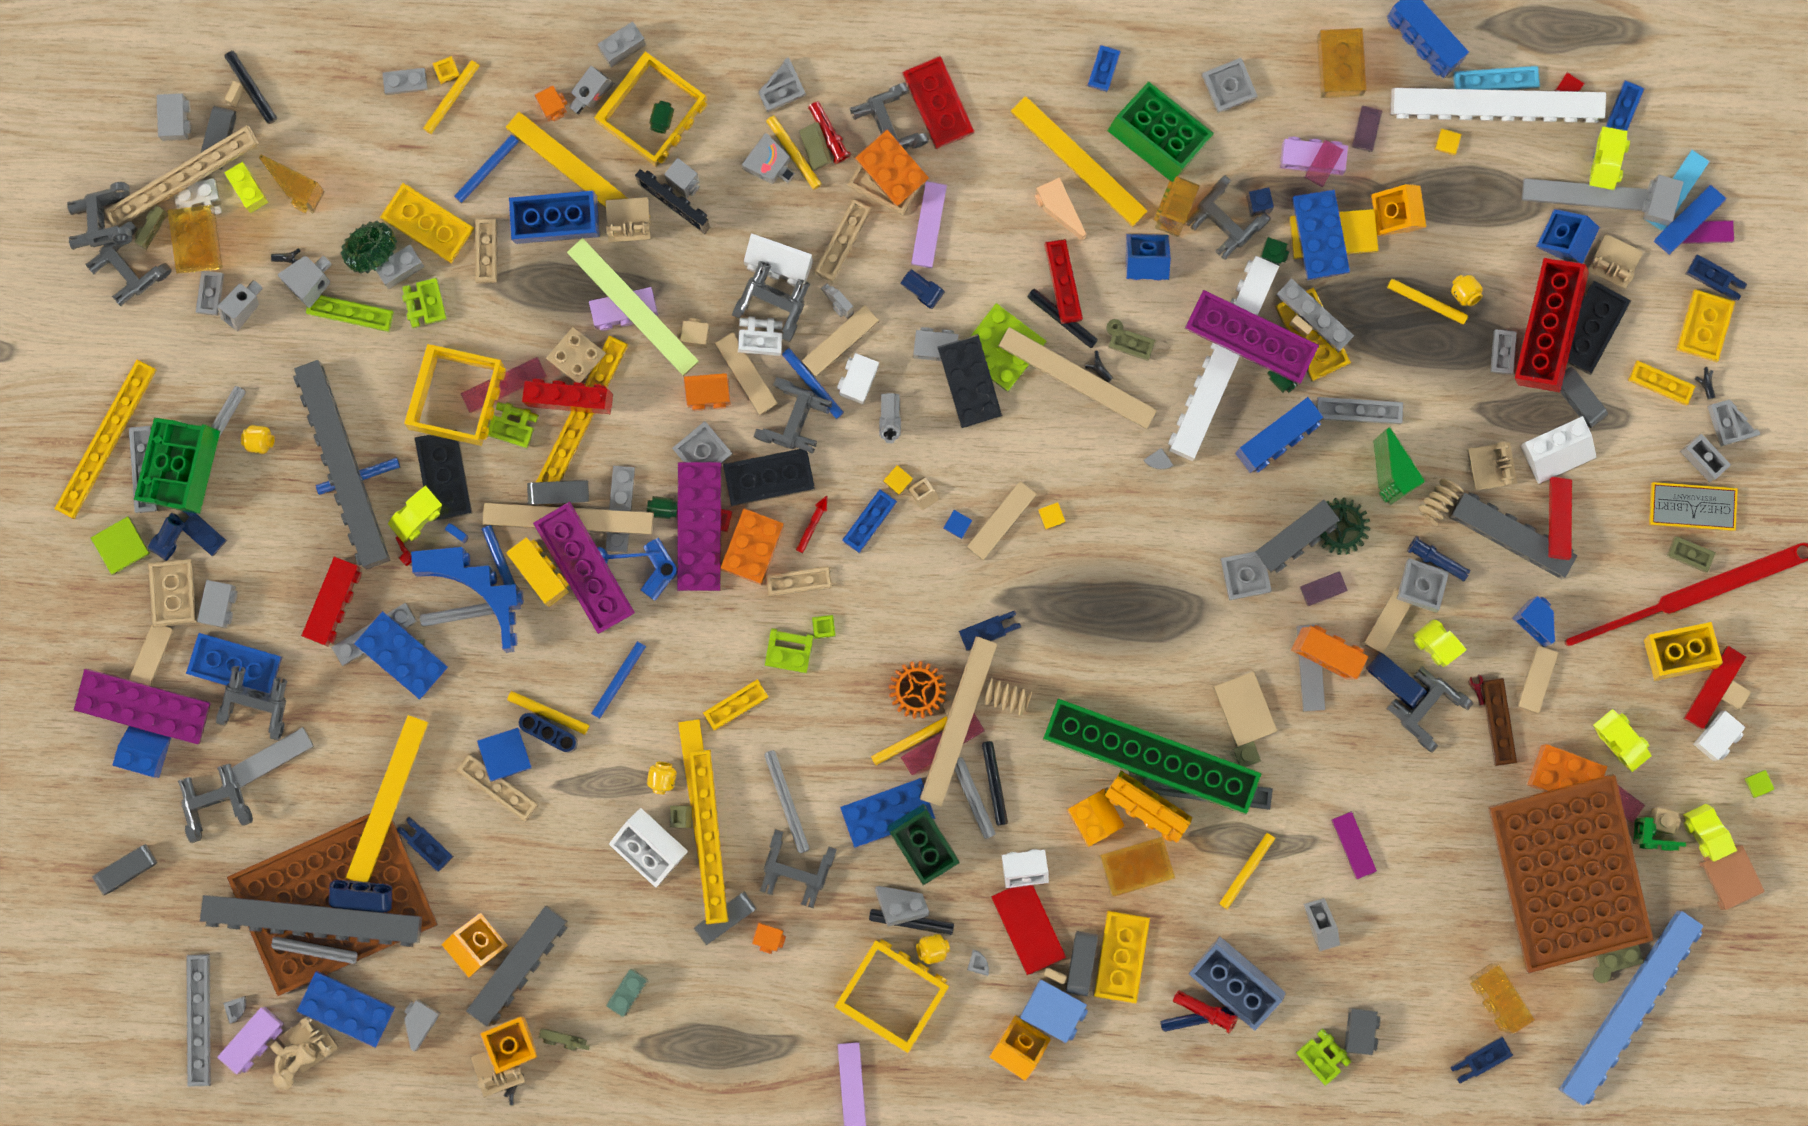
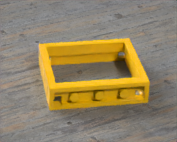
M645 51L594 119L597 124L657 167L659 163L663 164L669 156L667 152L671 147H676L682 139L680 135L684 130L688 131L695 122L693 118L697 113L701 114L705 110L707 98L706 95ZM649 66L696 100L695 104L655 156L607 122Z
M427 344L404 422L408 430L482 446L483 440H486L488 437L489 428L487 426L489 420H492L494 416V402L498 400L500 395L499 384L501 380H504L506 368H504L505 366L502 361ZM438 358L493 370L475 435L419 423Z
M883 939L880 942L875 940L834 1007L906 1053H909L949 988V985L946 984L947 979L936 973L934 977L927 972L929 968L918 962L915 965L910 962L909 959L911 957L901 950L898 953L891 950L893 945ZM877 949L940 988L908 1041H905L845 1003Z

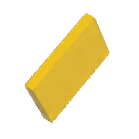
M1694 289L1676 350L1718 362L1736 301Z

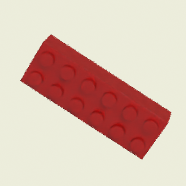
M1543 258L1515 374L1518 386L1560 393L1589 271L1586 264Z

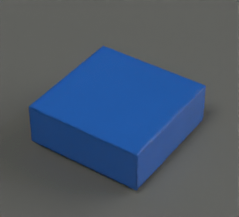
M953 510L943 529L962 539L972 520Z
M451 523L445 528L447 532L464 544L469 538L467 534Z

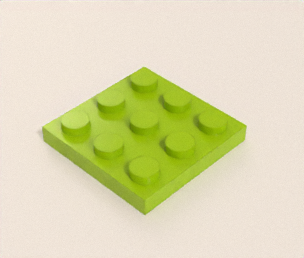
M996 303L971 336L979 335L992 381L1009 392L1029 364L998 347L1008 327L1042 346L1047 341Z

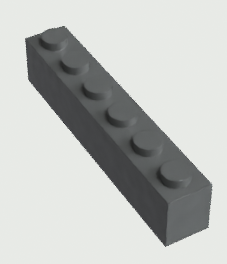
M1464 493L1460 496L1449 518L1561 580L1566 578L1578 556L1573 553V549L1570 560L1549 558V535L1543 534L1542 536L1538 534L1533 526L1520 524L1515 516L1508 513L1502 514L1498 511L1499 508L1491 503L1484 504L1479 501L1480 497L1473 493Z
M545 906L466 1012L486 1027L490 1026V1024L495 1025L502 1016L499 1013L504 1006L508 1008L515 999L512 995L517 988L521 990L528 982L526 976L529 972L532 971L534 973L540 966L541 962L539 959L543 954L548 955L554 947L552 942L556 936L560 938L568 927L565 924L568 921L550 907Z

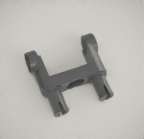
M906 83L897 84L887 92L868 98L865 103L850 107L853 120L871 114L874 116L880 134L888 130L904 149L910 147L915 149L929 142L926 133H915L898 139L884 106L899 100L901 96L909 92Z
M1226 175L1213 186L1209 194L1198 204L1197 210L1185 221L1188 227L1192 226L1191 229L1193 231L1206 218L1213 221L1228 236V239L1216 250L1218 255L1226 250L1221 256L1224 260L1237 247H1242L1271 219L1268 214L1263 213L1260 217L1257 216L1243 231L1214 203L1225 192L1227 185L1231 182Z
M115 182L111 184L110 189L90 193L83 199L67 202V208L71 215L87 211L86 233L69 236V245L72 250L88 245L91 247L110 243L126 245L132 241V232L129 228L114 226L105 229L104 206L118 203L130 195V188L127 183Z
M131 221L121 226L129 228L132 235L137 231V227ZM115 243L102 246L99 250L100 253L85 264L95 275L107 263H112L127 281V285L112 296L119 306H123L134 295L142 294L156 281L160 282L169 276L172 272L169 265L163 263L158 267L155 266L143 277L139 278L117 252L123 245Z
M759 261L754 276L748 279L741 299L739 298L735 305L732 316L740 319L745 309H748L753 296L790 312L782 330L784 332L782 339L790 342L796 332L797 322L805 305L803 299L810 283L806 281L803 284L804 280L797 279L792 295L786 294L765 283L771 265L767 263L764 267L766 262Z
M776 377L773 386L783 390V393L797 398L783 435L763 428V430L756 429L753 437L765 443L771 444L772 442L789 449L799 448L813 454L815 451L813 447L817 446V441L800 436L801 430L811 408L828 414L830 412L828 407H832V401L817 397L812 391L795 386L787 380Z
M233 666L230 683L225 687L223 703L219 708L216 723L226 726L230 713L233 714L235 703L272 713L268 732L270 733V739L279 741L285 725L282 720L286 705L284 693L287 680L283 678L282 683H280L281 678H274L272 692L269 694L244 687L243 680L246 669L241 667V671H239L240 666Z
M1422 666L1418 670L1419 672L1415 673L1414 677L1428 687V692L1424 698L1410 711L1399 703L1397 699H1394L1386 709L1401 720V725L1414 735L1425 749L1433 753L1438 745L1433 741V737L1418 725V722L1442 694L1455 705H1460L1466 710H1469L1474 703L1463 693L1457 692L1442 678L1434 677Z
M231 764L217 767L223 786L199 796L195 793L192 777L178 781L183 796L181 805L187 822L185 833L190 843H195L202 839L201 831L203 829L197 810L230 799L234 815L238 818L240 824L245 826L253 822L251 810L245 805L240 784L235 782Z
M775 829L769 847L770 851L763 869L766 874L759 891L765 893L769 884L767 894L773 895L777 879L782 875L805 883L807 887L801 905L806 906L808 899L811 898L808 907L814 908L818 892L824 887L837 849L828 847L826 855H823L817 875L777 863L783 843L781 841L783 831Z

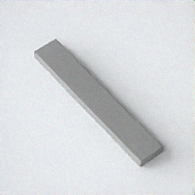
M1524 179L1522 201L1642 211L1645 200L1649 199L1650 192H1647L1648 189L1616 186L1614 190L1582 183Z
M210 954L187 955V1087L211 1086Z

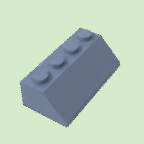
M1220 936L1189 972L1192 978L1254 1031L1278 1007L1286 994L1285 991Z

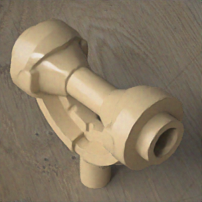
M275 1041L270 1046L278 1055L275 1058V1073L272 1075L274 1085L280 1090H289L294 1083V1073L301 1065L310 1064L316 1060L317 1049L310 1043H301L299 1046L292 1045L283 1049ZM292 1056H296L294 1062L286 1068L287 1060Z

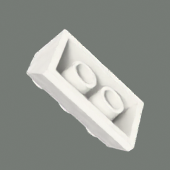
M751 233L744 258V265L747 266L749 271L755 272L758 262L763 261L766 262L764 267L767 263L771 265L767 275L769 278L779 280V278L785 279L792 286L796 285L797 279L804 280L803 284H805L813 264L812 254Z
M1583 416L1520 445L1538 484L1597 458L1592 434Z
M642 808L626 821L609 843L616 852L654 887H657L688 853L679 842Z

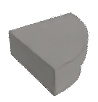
M1162 448L1143 460L1149 467L1155 469H1168L1173 466Z
M973 949L967 970L988 976L989 966L987 960L980 952Z
M246 996L223 1003L229 1024L236 1022L243 1015L246 1009Z

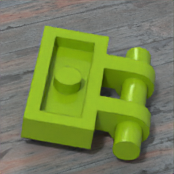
M437 278L417 282V291L415 292L411 291L410 285L402 287L404 294L402 299L406 303L408 310L406 315L412 328L420 327L418 319L424 317L426 325L447 320ZM420 299L421 310L416 311L414 300Z
M498 402L496 410L503 413L501 417L493 416L489 425L488 437L528 449L534 428L526 425L528 421L536 423L539 415L532 413L530 409L525 408L523 410L513 407V404L508 402L506 404ZM514 415L520 417V422L517 423L508 420L509 416Z
M1322 1028L1317 1032L1321 1042L1317 1044L1311 1038L1296 1054L1323 1085L1326 1086L1342 1072L1336 1066L1337 1063L1341 1061L1346 1067L1352 1061L1347 1056L1348 1053L1345 1052V1049H1341L1335 1043V1038L1331 1034H1327ZM1326 1047L1335 1054L1331 1059L1323 1051Z

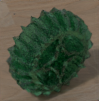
M377 220L373 223L369 221L367 225L362 224L360 228H355L353 233H349V238L344 239L345 244L341 246V255L344 263L351 270L360 274L364 272L368 274L371 270L376 271L379 266L383 267V263L388 262V258L394 255L393 251L397 248L395 245L397 243L396 236L392 229L384 222L380 223Z
M1337 498L1333 499V505L1327 501V504L1333 511L1339 510L1338 518L1340 521L1337 522V525L1343 522V525H1346L1348 528L1342 530V533L1339 531V528L1333 531L1337 542L1333 541L1324 532L1320 535V538L1325 542L1321 548L1324 549L1329 545V553H1332L1337 548V555H1341L1342 549H1344L1346 555L1350 554V548L1356 552L1358 550L1356 544L1361 547L1364 545L1360 538L1367 540L1369 537L1363 532L1371 530L1369 526H1364V524L1370 522L1369 518L1363 519L1362 517L1367 512L1363 511L1360 513L1358 511L1362 507L1361 504L1354 508V500H1350L1348 505L1346 504V498L1341 499V504H1339ZM1346 511L1355 517L1358 525L1351 523L1347 519ZM1358 531L1353 541L1343 543L1346 532Z

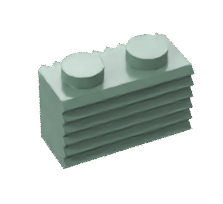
M631 968L606 1006L620 1016H626L629 1009L632 1008L631 1005L634 1004L641 990L646 986L648 979Z

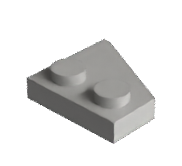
M789 57L783 61L781 67L774 72L767 84H764L758 92L767 113L806 96Z
M828 283L820 288L831 300L834 306L833 309L840 317L844 315L848 319L854 314L853 305L838 289H835L833 286L830 287Z
M1730 399L1707 406L1720 447L1760 435L1758 429L1754 430L1747 422L1746 416L1737 410V407Z
M882 886L875 887L887 927L929 916V910L922 893Z

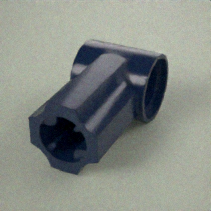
M912 269L907 272L900 283L930 309L935 307L945 293L940 286L932 281H927Z
M166 517L159 533L150 541L148 549L167 561L177 548L175 543L185 526L182 523L183 521L177 517Z

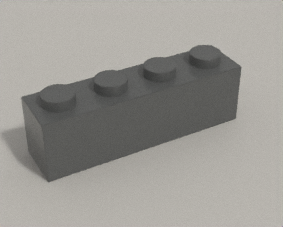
M1322 500L1256 550L1255 553L1270 573L1274 570L1278 573L1287 566L1285 562L1291 557L1295 560L1304 553L1302 550L1308 544L1313 547L1322 540L1319 537L1324 532L1330 534L1338 528L1337 522L1340 519L1327 502Z

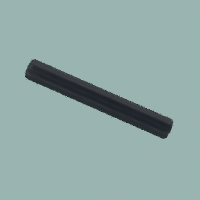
M233 50L224 55L225 59L267 124L275 122L277 120L276 115Z
M1032 289L1027 296L1029 300L1089 348L1095 346L1098 339L1077 322L1061 324L1058 307L1038 290Z
M986 741L982 743L996 824L998 826L1008 824L994 744L992 741Z
M870 910V921L886 924L882 910ZM920 918L895 925L952 935L954 930V923L929 918Z

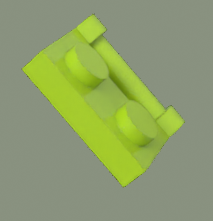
M771 628L764 666L807 674L814 635L807 634V636L780 632L778 629ZM776 640L804 644L805 649L802 651L775 646Z

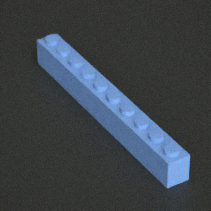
M1676 911L1644 959V963L1640 965L1558 1089L1579 1105L1585 1106L1586 1103L1590 1104L1595 1097V1089L1598 1085H1603L1607 1079V1071L1610 1067L1613 1068L1619 1061L1618 1055L1621 1050H1625L1631 1042L1630 1036L1634 1031L1637 1032L1643 1024L1642 1018L1646 1013L1649 1014L1655 1006L1654 1000L1666 990L1667 985L1665 984L1669 977L1673 978L1679 969L1677 965L1681 959L1685 960L1691 951L1689 947L1693 941L1697 942L1701 937L1702 924L1683 911Z

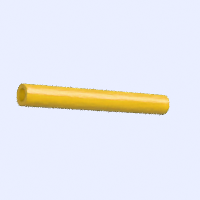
M471 60L423 127L426 132L432 134L480 67L476 62Z
M775 115L769 117L766 120L767 124L812 189L815 190L820 187L822 183Z
M1392 278L1387 288L1463 325L1467 320V314Z
M511 691L508 695L507 701L586 735L590 727L586 723Z
M947 716L872 755L871 758L875 766L944 730L948 719Z
M1269 833L1265 834L1219 902V905L1228 910L1276 838Z

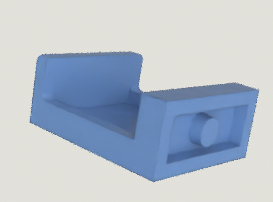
M1040 979L1020 1018L1067 1043L1068 1039L1072 1041L1078 1031L1075 1026L1078 1021L1082 1022L1088 1010L1085 1009L1087 1006L1085 1003Z

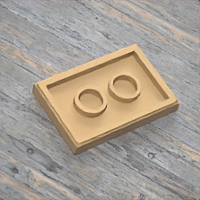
M860 164L847 184L848 187L902 216L918 190L916 189L901 204L895 206Z
M192 559L148 563L152 626L163 627L197 623Z
M1254 671L1213 687L1237 747L1277 732Z

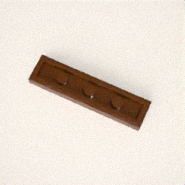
M1504 678L1483 681L1482 689L1494 765L1500 766L1517 763Z

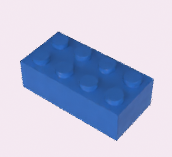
M1400 0L1392 7L1387 16L1389 24L1403 34L1404 41L1415 47L1417 55L1431 65V70L1437 76L1440 75L1442 78H1445L1462 63L1469 53L1422 0Z
M593 190L509 198L511 240L515 244L600 237L597 195Z
M1307 397L1242 445L1235 454L1250 473L1254 470L1259 473L1270 463L1269 459L1273 458L1276 460L1287 451L1286 447L1288 445L1292 448L1304 438L1303 434L1305 432L1310 435L1321 425L1319 421L1323 416L1309 397Z

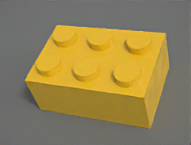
M526 537L508 550L506 554L544 604L550 607L569 593L566 588L569 584L560 573L556 575L553 571L556 567L547 556L543 558L541 555L543 550L534 539L530 541Z
M1712 622L1650 634L1644 639L1654 681L1716 669L1723 663Z

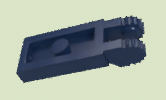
M1697 254L1685 273L1717 292L1724 293L1727 297L1739 301L1741 296L1736 291L1728 288L1729 284L1731 283L1740 289H1745L1747 283L1735 277L1733 273Z
M182 511L190 516L185 523L182 522L185 525L183 531L211 556H214L227 540L197 513ZM171 512V514L169 515L180 519V517L175 513Z
M1011 611L1001 616L997 615L958 631L966 651L972 649L976 637L994 641L1006 636L1009 632L1021 628L1020 623H1015L1004 629L1001 621L1013 618L1016 612Z
M409 816L406 821L417 831L414 836L411 837L401 826L398 827L397 831L437 872H440L454 856L424 827H421Z
M1503 1036L1465 1056L1463 1060L1455 1063L1450 1068L1454 1072L1467 1064L1470 1067L1471 1071L1460 1075L1457 1079L1460 1084L1474 1076L1481 1075L1509 1059L1513 1054Z

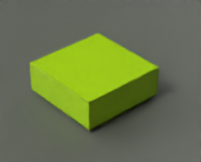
M833 615L812 617L814 639L836 637Z
M1766 770L1744 778L1753 798L1775 790Z

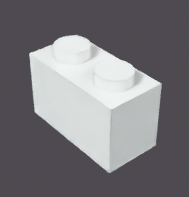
M856 353L853 358L849 357L845 367L848 370L845 378L841 377L837 389H840V396L864 404L879 367V362Z
M1721 711L1693 745L1712 761L1723 760L1729 754L1730 750L1728 748L1733 742L1736 744L1743 737L1742 731L1745 727L1727 711Z
M1033 849L1028 852H1010L1007 855H1002L1006 888L1049 883L1045 850Z

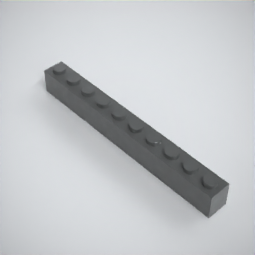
M316 360L294 368L296 375L293 378L297 388L301 387L303 393L300 395L301 402L304 407L308 408L310 413L307 415L310 426L315 428L316 434H314V439L317 446L322 448L321 460L324 466H328L330 471L327 477L331 486H335L337 493L334 494L337 505L342 506L344 512L341 514L345 526H349L351 532L348 534L349 541L352 546L355 545L358 552L355 553L356 561L359 566L362 565L366 570L389 562L391 560L323 364Z
M203 895L200 922H206L208 927H219L220 923L228 924V929L240 930L241 926H249V931L262 932V928H270V933L284 934V930H290L292 935L305 936L306 932L314 933V937L327 938V934L336 935L335 939L349 940L350 936L357 937L358 942L370 943L371 939H379V944L392 945V941H400V946L413 947L414 943H420L423 918L420 916Z

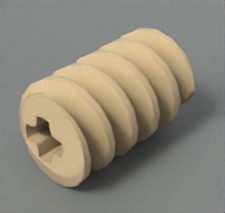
M1445 478L1439 480L1440 485L1434 486L1435 492L1430 491V499H1424L1425 505L1418 507L1422 516L1435 526L1439 525L1435 520L1436 518L1444 519L1441 512H1449L1446 505L1454 506L1451 499L1459 500L1456 492L1464 493L1460 486Z
M991 678L985 695V704L988 705L993 700L994 708L1002 703L1003 711L1010 706V713L1018 709V716H1021L1024 711L1026 712L1032 691L1025 696V689L1017 693V686L1009 690L1008 683L1001 688V681L998 680L993 685V679Z

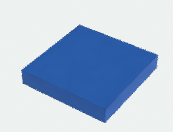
M519 728L477 740L490 782L532 769Z

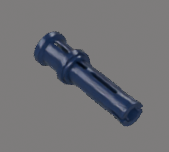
M1419 536L1414 537L1407 549L1408 553L1416 554L1425 563L1430 561L1463 582L1469 576L1467 574H1470L1471 571L1470 569L1436 551L1437 548L1434 545L1426 544L1420 540Z

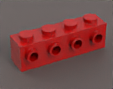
M532 379V382L525 381L522 402L532 408L611 415L613 393L606 388L607 386L594 384V387H586V384L574 382L573 385H565L563 381L554 380L552 383H545L542 379Z
M335 556L333 557L302 632V637L329 647L330 643H334L337 637V632L335 631L337 625L343 622L346 614L344 612L346 603L350 604L353 598V586L359 583L362 572H360L361 567Z

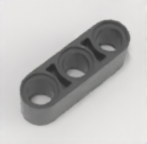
M218 106L213 107L201 152L233 133L236 111Z
M1572 367L1567 368L1560 393L1579 417L1583 416L1587 426L1592 428L1608 416V412L1576 370Z
M588 480L527 483L528 504L589 502Z
M147 844L99 871L92 878L104 896L156 865L157 861Z
M744 891L727 903L728 922L707 925L705 919L695 926L694 930L704 944L708 945L757 908Z
M1076 931L1066 993L1088 996L1098 934Z

